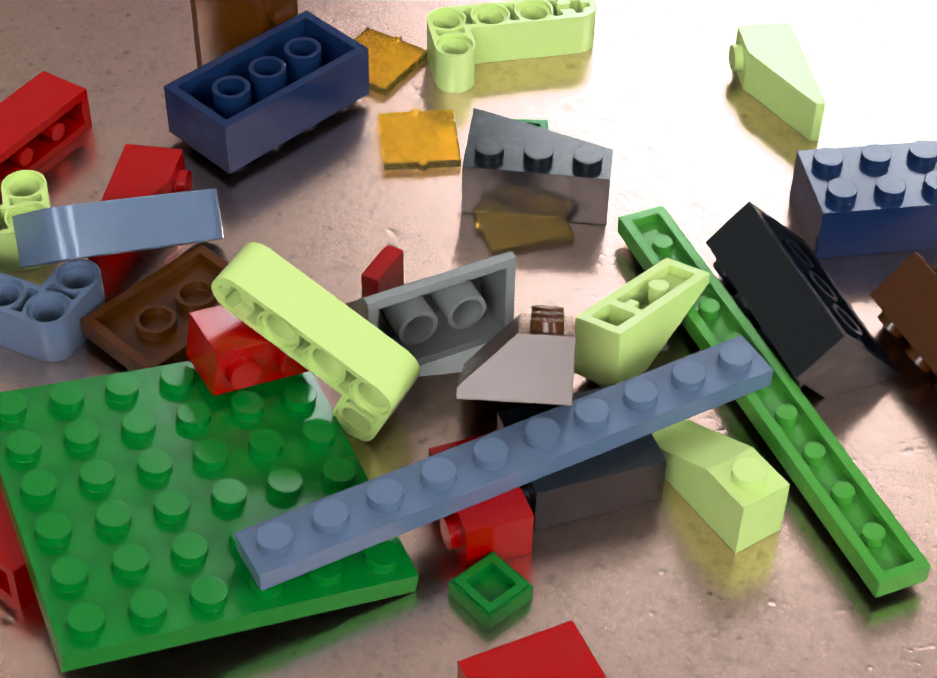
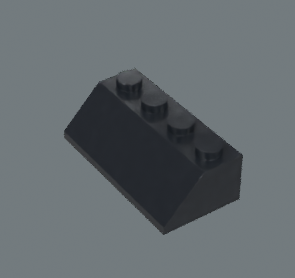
M748 201L705 242L716 258V261L712 263L714 270L725 282L731 286L734 285L738 291L734 296L735 302L749 317L758 321L760 327L756 331L771 351L776 354L779 353L784 361L782 366L799 389L807 386L823 397H829L892 381L900 374L807 243L751 201Z

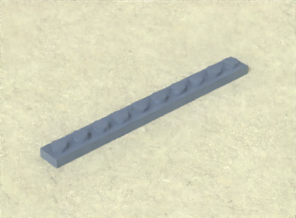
M740 335L572 401V406H558L235 532L236 549L261 591L768 387L771 385L774 369Z

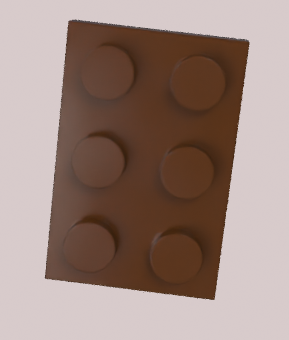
M199 244L82 317L80 321L83 335L130 371L190 361L186 355L189 312L221 305L215 298L211 286L213 280L229 263L203 244Z

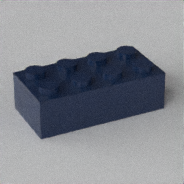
M306 10L165 85L164 93L169 132L230 174L370 93L368 48Z
M937 140L798 150L789 197L810 249L817 259L937 249Z

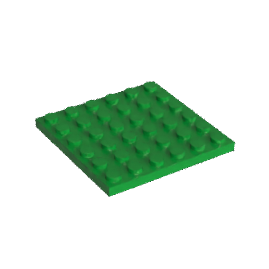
M191 361L0 392V488L62 673L416 592L419 575L399 536L263 591L259 589L236 549L235 532L369 481L336 416L333 415V410L314 374L310 371L216 396L212 395Z

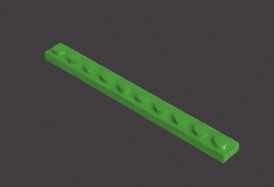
M660 205L618 216L617 232L644 271L667 257L710 273L708 285L681 321L682 325L701 351L742 335L774 369L770 386L735 400L874 597L877 598L927 581L931 568L930 563L666 208Z

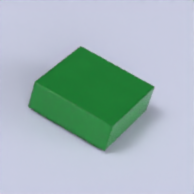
M492 551L450 580L448 595L489 631L533 599V585Z

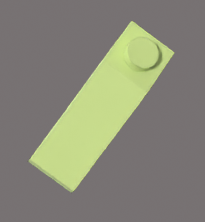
M776 23L738 26L736 42L729 46L728 61L730 70L737 72L742 88L809 141H818L826 102L791 24Z
M666 257L575 317L576 347L574 373L604 387L628 380L647 370L708 285L710 273Z
M688 419L652 433L667 460L665 479L735 554L781 530L790 484L753 447Z

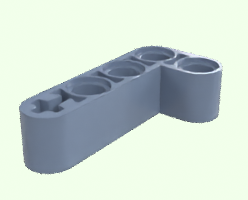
M217 189L63 205L12 216L21 268L224 239Z
M85 259L70 260L56 268L41 286L0 272V346L46 362H59L71 357L88 339L83 335L80 319L106 303L101 269L98 265Z

